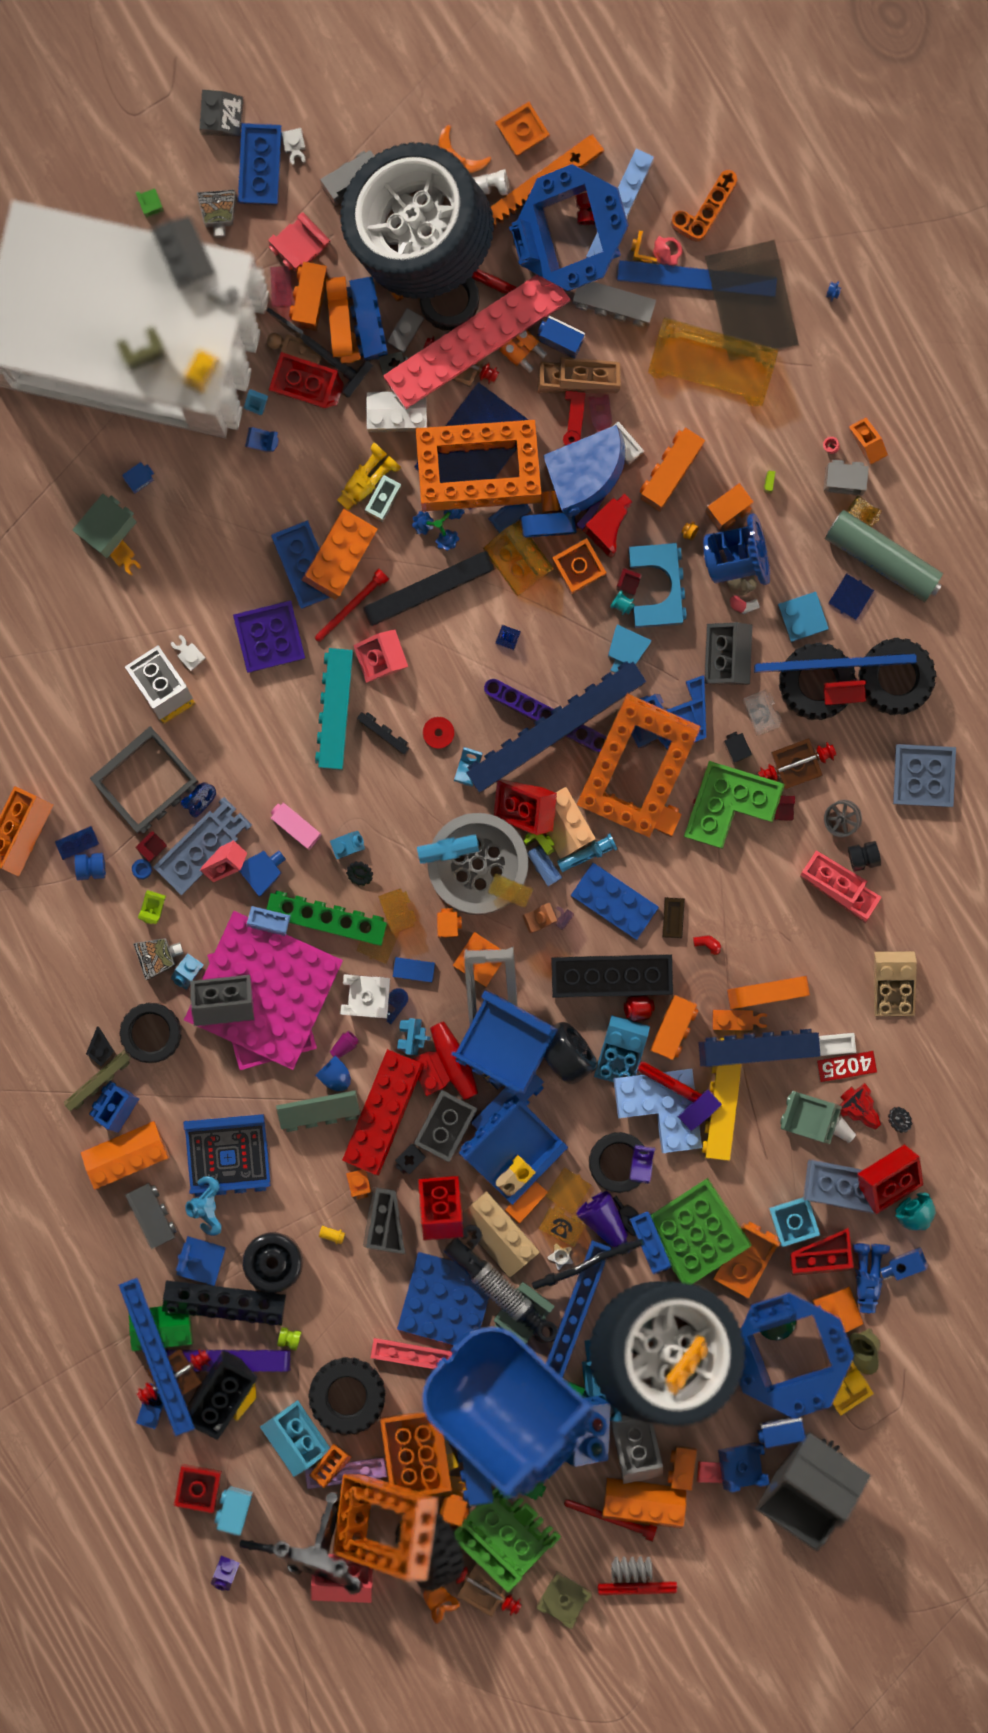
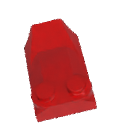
M281 352L268 391L326 409L331 406H337L344 383L339 377L338 370Z

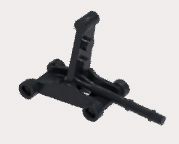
M329 1493L326 1497L327 1506L321 1517V1525L316 1535L314 1546L302 1549L290 1547L285 1541H280L275 1546L252 1540L240 1541V1548L275 1554L279 1559H283L287 1563L289 1571L294 1575L306 1572L344 1585L350 1594H357L362 1589L360 1580L348 1574L349 1568L345 1562L335 1561L328 1556L336 1527L340 1500L335 1493Z

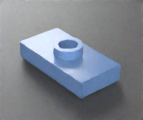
M541 845L527 852L536 871L542 876L547 886L554 884L562 878Z
M251 906L247 927L286 936L291 915Z

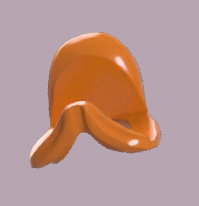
M444 1587L434 1591L424 1590L423 1592L424 1600L431 1610V1617L436 1624L443 1619L445 1611H453L460 1606L458 1599L451 1596ZM445 1602H451L452 1605H442V1604L445 1603Z

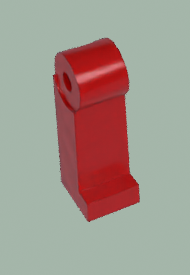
M566 391L565 401H571L568 429L563 437L564 446L574 443L581 438L586 393Z

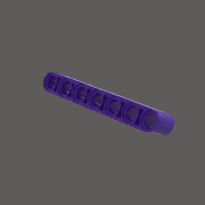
M490 679L485 683L484 692L489 698L534 721L541 718L540 715L543 711L551 713L554 710L497 679ZM491 683H495L499 687L498 692L495 694L487 690ZM507 693H514L517 697L516 701L513 703L507 702L505 699ZM525 702H532L534 705L533 711L526 712L523 709V704ZM584 724L565 736L596 753H600L601 749H597L594 746V741L600 738L605 742L607 738L605 735ZM579 729L587 732V737L584 740H580L576 736V732Z
M165 1350V1351H166V1353H167V1356H170L171 1354L175 1353V1352L178 1351V1350ZM182 1350L189 1362H191V1354L195 1356L199 1354L198 1350ZM205 1350L211 1361L209 1362L210 1366L206 1364L202 1366V1371H210L223 1350ZM225 1350L241 1358L252 1371H291L290 1350Z

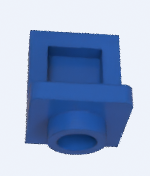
M249 427L245 447L263 452H274L279 442L278 432H269Z

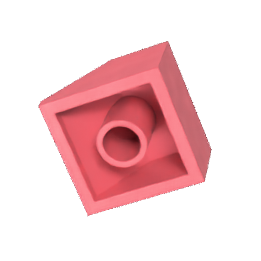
M395 629L378 633L353 645L366 683L408 667Z

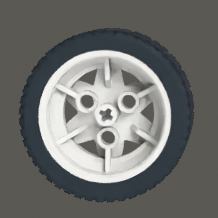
M409 142L408 144H400V146H392L390 149L387 148L383 152L377 153L374 158L371 157L367 163H364L361 166L362 168L358 169L355 173V177H352L350 185L348 184L346 188L347 191L344 193V200L341 204L340 223L347 246L371 276L388 291L406 298L411 297L412 299H426V297L432 298L436 295H443V293H448L453 288H458L461 283L464 284L468 278L470 279L473 273L479 269V265H482L484 257L487 256L488 249H490V242L493 239L492 232H494V218L492 217L493 212L488 198L462 162L451 152L437 145L432 146L429 143ZM418 191V192L414 195V197H411L410 195H408V194H410V193H412V192ZM445 196L449 199L451 206L442 205ZM392 209L393 212H394V214H392L391 216H389L388 219H387V216H388L390 210ZM398 244V252L391 249L389 245Z
M653 1281L640 1283V1285H634L632 1288L625 1289L624 1292L616 1295L617 1297L613 1298L610 1304L605 1306V1310L600 1313V1318L597 1319L596 1326L592 1331L593 1336L590 1339L591 1346L589 1347V1352H591V1355H589L590 1366L600 1392L619 1412L642 1422L667 1426H686L710 1418L711 1415H715L719 1409H722L725 1403L729 1402L743 1375L745 1346L743 1345L744 1337L741 1335L742 1330L738 1326V1320L734 1318V1313L729 1310L730 1308L727 1304H724L721 1298H717V1295L714 1293H710L709 1290L697 1285ZM674 1316L682 1319L688 1325L677 1328ZM653 1318L652 1330L642 1328L647 1321ZM699 1335L705 1338L708 1353L699 1362L695 1372L687 1378L688 1381L684 1387L679 1389L676 1395L668 1391L664 1372L668 1368L671 1373ZM650 1338L653 1340L652 1348H649L647 1345ZM683 1338H685L687 1341L686 1346L684 1348H682L681 1346V1340ZM631 1349L639 1353L633 1359L631 1358ZM651 1377L652 1388L647 1386L642 1380Z

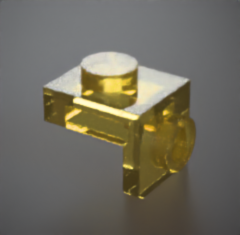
M857 495L847 512L873 527L879 521L882 510L872 506L861 496Z

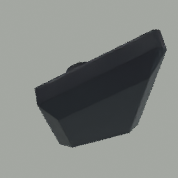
M97 1026L86 1054L102 1067L114 1053V1050L101 1028Z

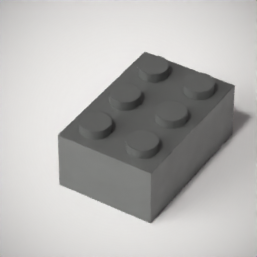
M441 1090L414 1144L450 1162L477 1108Z

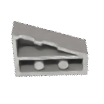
M371 150L359 153L355 157L356 159L346 162L339 169L320 179L322 189L335 207L344 200L343 196L347 191L346 188L348 184L350 185L352 177H355L358 169L360 170L361 166L367 163L371 157H375Z

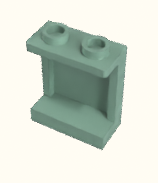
M792 1091L786 1101V1112L780 1120L781 1129L830 1144L842 1106Z
M522 1281L516 1290H519L518 1294L522 1293L521 1296L525 1295L523 1300L527 1298L534 1304L535 1313L538 1311L540 1313L539 1316H543L542 1319L546 1318L555 1307V1305ZM503 1308L494 1318L496 1322L495 1327L514 1333L525 1344L533 1335V1330H528L529 1326L526 1328L524 1326L525 1323L522 1324L514 1321L506 1311H503Z

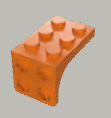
M750 1221L748 1225L743 1223L741 1229L752 1246L721 1265L713 1278L715 1281L747 1298L753 1292L774 1251L781 1244L777 1241L778 1236L768 1231L766 1234L760 1232L761 1227Z

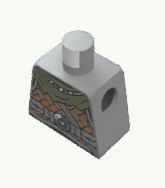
M235 190L197 192L205 227H213L214 237H225V226H231L234 223Z
M166 938L134 943L145 980H149L175 966L173 957L184 954L180 942L169 946Z

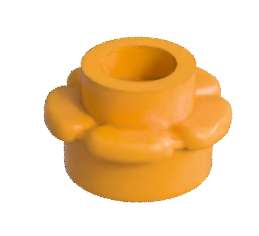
M693 521L690 524L686 523L681 531L683 538L692 541L697 535L699 527Z

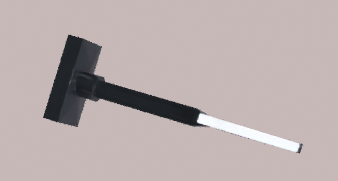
M269 307L266 311L297 338L300 337L308 347L343 373V376L349 381L341 393L347 398L350 397L373 367V364L365 361L357 370L351 366L348 367L341 363L338 358L333 357L329 351L311 337L303 334L301 329Z

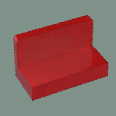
M865 680L825 683L823 685L825 705L866 702Z

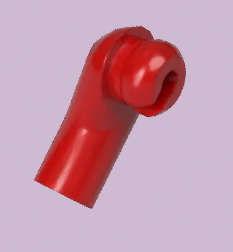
M712 936L693 937L694 947L706 946L713 955H718L721 952L720 942Z

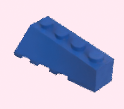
M373 277L350 280L347 293L349 299L353 298L354 306H350L352 318H357L358 325H355L354 329L356 337L361 339V345H358L360 357L364 356L365 361L379 359L381 356L388 355Z

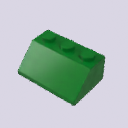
M162 1306L149 1307L164 1348L193 1344L190 1315L163 1312ZM129 1315L131 1351L143 1350Z

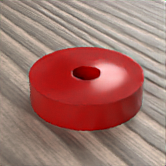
M433 717L423 727V738L432 748L443 749L449 746L454 739V727L444 717ZM437 729L442 730L441 736L435 735Z

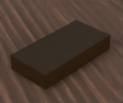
M664 898L662 937L682 939L685 898Z

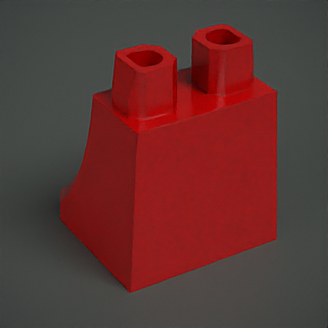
M623 494L618 500L613 498L585 525L583 530L609 558H612L617 551L618 529L632 504V501L626 494Z

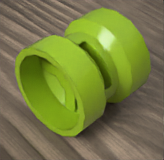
M282 1327L277 1346H287L290 1350L297 1351L301 1331H289L288 1328Z

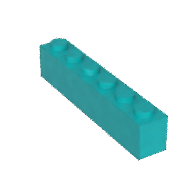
M329 648V652H325L324 655L327 673L323 672L322 684H326L325 692H321L320 704H324L323 712H319V724H322V731L317 734V744H320V752H316L315 764H319V769L343 770L353 650Z

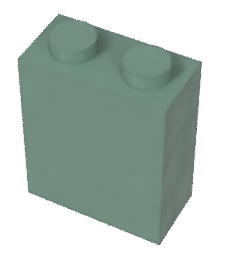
M102 493L73 528V531L105 558H108L137 521L132 517L134 513L126 506L122 509L118 506L120 502L112 495L108 498Z

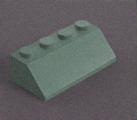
M357 1091L276 1106L281 1129H286V1132L296 1131L298 1126L306 1125V1129L317 1127V1122L325 1121L326 1125L338 1123L337 1119L345 1117V1121L357 1119V1115L361 1114Z

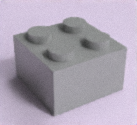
M832 460V463H828L825 470L823 492L864 495L867 490L869 466H864L862 462H852V465L844 464L842 460Z

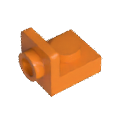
M361 1169L346 1173L351 1197L356 1196L357 1200L368 1197V1193L372 1191L367 1172Z

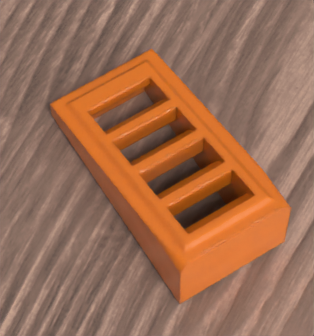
M333 1444L309 1476L323 1488H326L347 1465L352 1456L340 1446ZM336 1453L342 1457L340 1460L334 1456ZM331 1459L336 1463L335 1467L329 1462ZM325 1465L332 1470L330 1473L323 1468ZM319 1472L326 1476L325 1480L318 1475Z

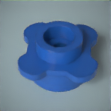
M839 281L837 283L830 282L826 297L831 299L830 302L834 298L838 299L841 287H838Z

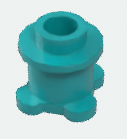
M620 590L610 608H616L622 612L623 616L625 613L629 615L635 606L632 603L634 599H629Z

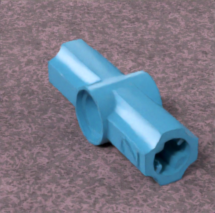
M470 835L457 839H443L437 841V843L418 846L417 852L420 864L437 860L455 859L461 855L479 852L476 835Z

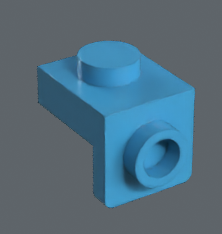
M359 831L345 834L330 841L336 860L365 850L364 840Z
M187 953L173 972L171 979L177 986L188 989L190 981H193L204 964Z

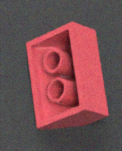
M334 1554L328 1555L335 1561L345 1562L349 1568L348 1574L360 1580L362 1589L357 1594L348 1593L344 1585L312 1575L311 1601L372 1603L373 1568Z

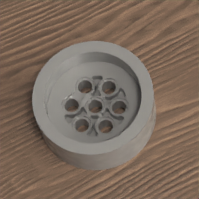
M485 813L462 815L442 827L432 844L443 839H457L476 835L477 840L481 842L479 852L466 854L462 862H456L454 859L429 862V877L436 893L450 907L473 915L493 913L511 903L521 891L528 871L527 851L518 832L499 817ZM492 847H496L500 851L499 856L496 858H491L488 855V850ZM476 859H480L484 863L483 868L480 870H475L472 867V863ZM492 868H501L502 875L499 878L492 877L490 873ZM464 871L467 873L468 878L465 882H459L456 879L458 872ZM477 879H483L486 882V887L483 890L475 888L474 884Z

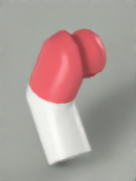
M732 596L730 598V606L739 613L745 614L760 608L757 599L745 602L739 596Z

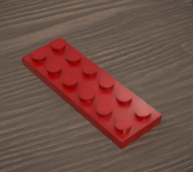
M387 1049L342 1161L379 1176L424 1066L423 1063Z

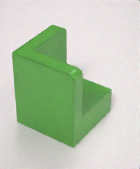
M156 189L141 194L139 191L135 192L145 218L164 211Z

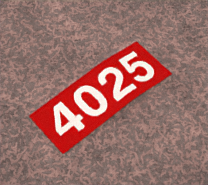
M874 1051L817 1060L821 1082L877 1072Z

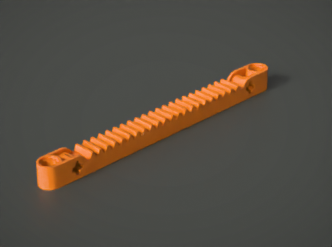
M592 134L492 205L494 228H497V221L501 224L503 223V217L510 218L509 212L515 215L516 207L520 210L523 209L522 203H526L537 178L571 164L583 169L598 158L605 150L595 136ZM572 157H574V158H578V157H579L578 163H576L575 161H574V162H571V161H572ZM390 292L396 301L404 298L402 295L399 296Z

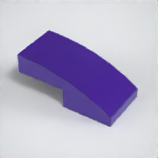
M706 1090L677 1117L692 1131L722 1104L709 1090Z

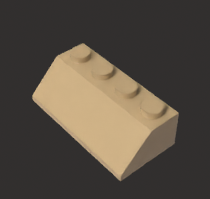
M487 1191L462 1212V1224L465 1227L469 1225L479 1227L482 1232L479 1244L509 1278L540 1253L536 1246Z

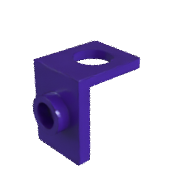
M635 1146L630 1181L650 1183L655 1148ZM640 1151H645V1152H648L649 1154L644 1155V1154H640L639 1152H640Z

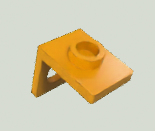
M639 231L637 240L633 239L632 242L633 260L656 264L657 258L638 254L643 231Z

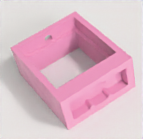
M282 803V805L277 804L271 811V819L308 850L322 836L285 803Z

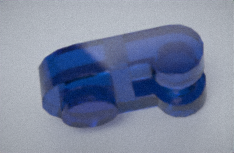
M208 782L200 783L189 796L182 799L181 805L189 810V814L192 817L196 818L214 800L216 789Z
M396 988L389 993L388 1005L390 1004L396 1008L393 1013L387 1011L386 1022L390 1025L408 1002L409 996L405 990Z

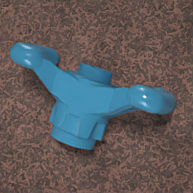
M205 1176L199 1179L197 1183L199 1186L209 1184L210 1187L199 1198H192L191 1201H188L185 1208L189 1217L194 1219L202 1218L206 1222L200 1224V1228L204 1233L216 1236L221 1233L222 1229L214 1213L216 1210L214 1197L220 1187L216 1179Z

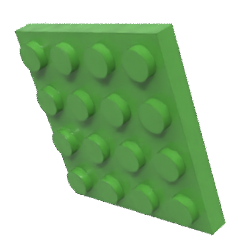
M708 1178L651 1214L671 1262V1268L681 1283H695L752 1246Z

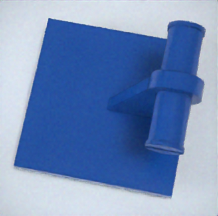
M187 1236L181 1254H178L179 1262L176 1275L215 1286L226 1247Z

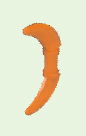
M447 125L443 129L439 138V147L446 149L457 157L468 172H476L487 166L491 157L475 161L466 160L457 154L449 140L451 125Z

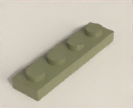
M125 1050L120 1052L64 1101L67 1109L71 1111L80 1108L87 1096L92 1097L95 1095L102 1083L105 1082L107 1084L114 1078V1073L118 1069L123 1070L129 1065L130 1055Z

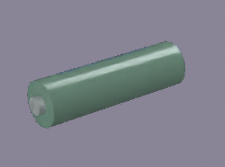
M844 509L826 534L825 539L924 603L930 594L935 596L942 586L938 582L944 573Z

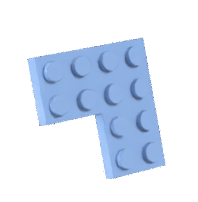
M692 1069L663 1072L695 1090ZM646 1075L613 1078L618 1118L657 1114L662 1153L702 1148L700 1126L690 1131L677 1117L687 1106L693 1103L692 1101L678 1095Z

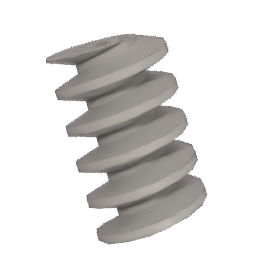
M614 1557L613 1562H611V1582H614L615 1577L618 1578L619 1582H622L623 1577L626 1578L627 1582H630L631 1577L634 1578L635 1582H638L639 1577L642 1578L643 1582H646L647 1577H650L652 1582V1562L650 1557H647L645 1562H643L642 1557H639L637 1562H635L634 1557H631L629 1562H627L626 1557H623L621 1562H619L618 1557Z

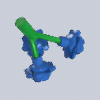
M464 509L444 510V516L440 520H435V522L430 517L429 512L419 511L413 517L414 523L412 527L416 529L417 534L422 533L423 535H427L428 531L433 529V526L439 528L441 532L436 539V543L439 549L448 551L456 547V543L460 538L457 536L456 531L444 530L443 522L448 517L451 520L454 518L460 519L462 517L461 514H464L465 511Z

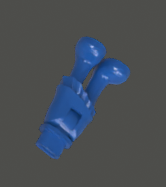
M855 1243L852 1248L858 1254L859 1269H855L857 1273L855 1275L857 1303L860 1304V1313H875L876 1305L878 1304L877 1300H879L883 1284V1278L880 1277L881 1258L883 1254L889 1253L890 1245L871 1244V1273H868L870 1244Z

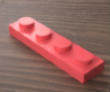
M374 1338L371 1358L430 1369H435L437 1363L442 1358L449 1359L452 1355L451 1351L379 1338Z

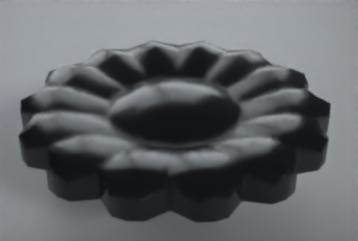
M355 861L347 867L346 874L353 884L365 886L373 880L372 868L368 864H364L362 861Z
M899 1106L889 1111V1123H891L892 1128H895L900 1133H906L911 1129L913 1124L911 1121L912 1117L905 1108Z

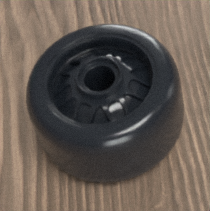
M559 1022L553 1026L558 1031L549 1045L544 1058L559 1078L568 1084H576L595 1070L596 1059L582 1035L569 1023Z
M267 1232L257 1236L248 1244L243 1254L242 1267L247 1280L256 1289L267 1293H278L290 1288L300 1277L303 1269V1255L298 1244L288 1235L279 1232ZM268 1258H276L278 1266L276 1268L268 1267Z

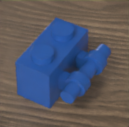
M111 1080L101 1089L102 1093L98 1100L93 1102V1108L89 1115L94 1117V1120L106 1129L119 1133L139 1098L125 1088L116 1086V1083Z

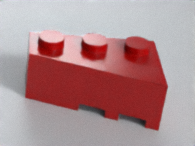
M849 1228L790 1254L792 1276L852 1270L853 1261Z

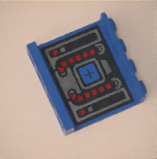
M264 1114L183 1121L186 1134L190 1194L194 1193L195 1197H200L210 1187L209 1184L199 1186L197 1183L199 1179L205 1176L213 1177L219 1182L220 1188L216 1195H224L226 1190H234V1193H246L248 1188H254L255 1192L267 1191L266 1187L271 1186Z

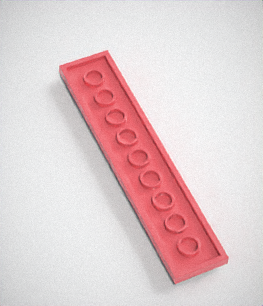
M535 275L468 319L465 323H462L383 375V378L403 407L407 409L570 302V298L560 286L539 275Z

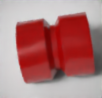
M577 194L576 207L579 209L577 212V224L595 225L592 211H587L592 210L588 194Z

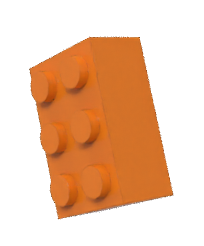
M303 261L302 267H298L297 278L299 285L294 287L293 298L295 305H291L289 317L296 327L317 331L326 288L325 278H328V269L324 265Z
M673 995L650 1047V1051L670 1060H673L674 1057L678 1058L682 1050V1046H680L682 1038H687L691 1029L688 1027L690 1020H695L699 1011L695 1009L697 1004Z

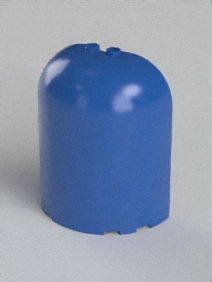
M497 1327L479 1329L469 1334L460 1343L455 1344L451 1349L452 1355L449 1359L444 1357L437 1363V1367L430 1374L424 1386L423 1408L433 1426L508 1498H516L518 1493L525 1495L532 1491L537 1482H545L572 1455L578 1447L579 1437L585 1436L590 1427L588 1420L593 1418V1408L514 1333Z

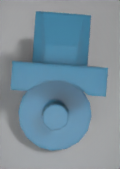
M409 1018V1020L400 1021V1031L408 1032L407 1040H398L397 1050L403 1051L405 1054L418 1055L419 1047L424 1048L425 1040L431 1041V1037L425 1036L426 1028H421V1019Z

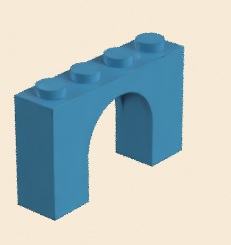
M677 543L629 547L630 569L658 568L667 574L671 582V593L662 603L634 606L635 628L682 625L683 619H687L686 607H682L681 601L685 599L684 587L680 588V580H683V568H679L678 560H682L681 548H677Z

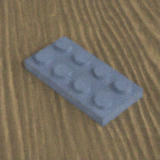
M808 1160L803 1200L875 1214L859 1188L857 1173L861 1172V1169Z

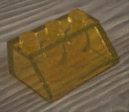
M520 521L505 528L483 547L484 551H488L492 562L517 596L539 582L554 569L531 537H523Z

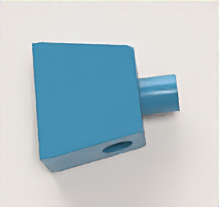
M617 625L608 658L615 660L610 671L613 673L618 672L619 669L617 667L626 661L629 664L634 662L636 665L650 645L651 640Z

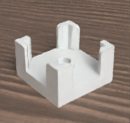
M344 974L343 984L350 985L348 1005H341V1015L387 1018L390 978Z

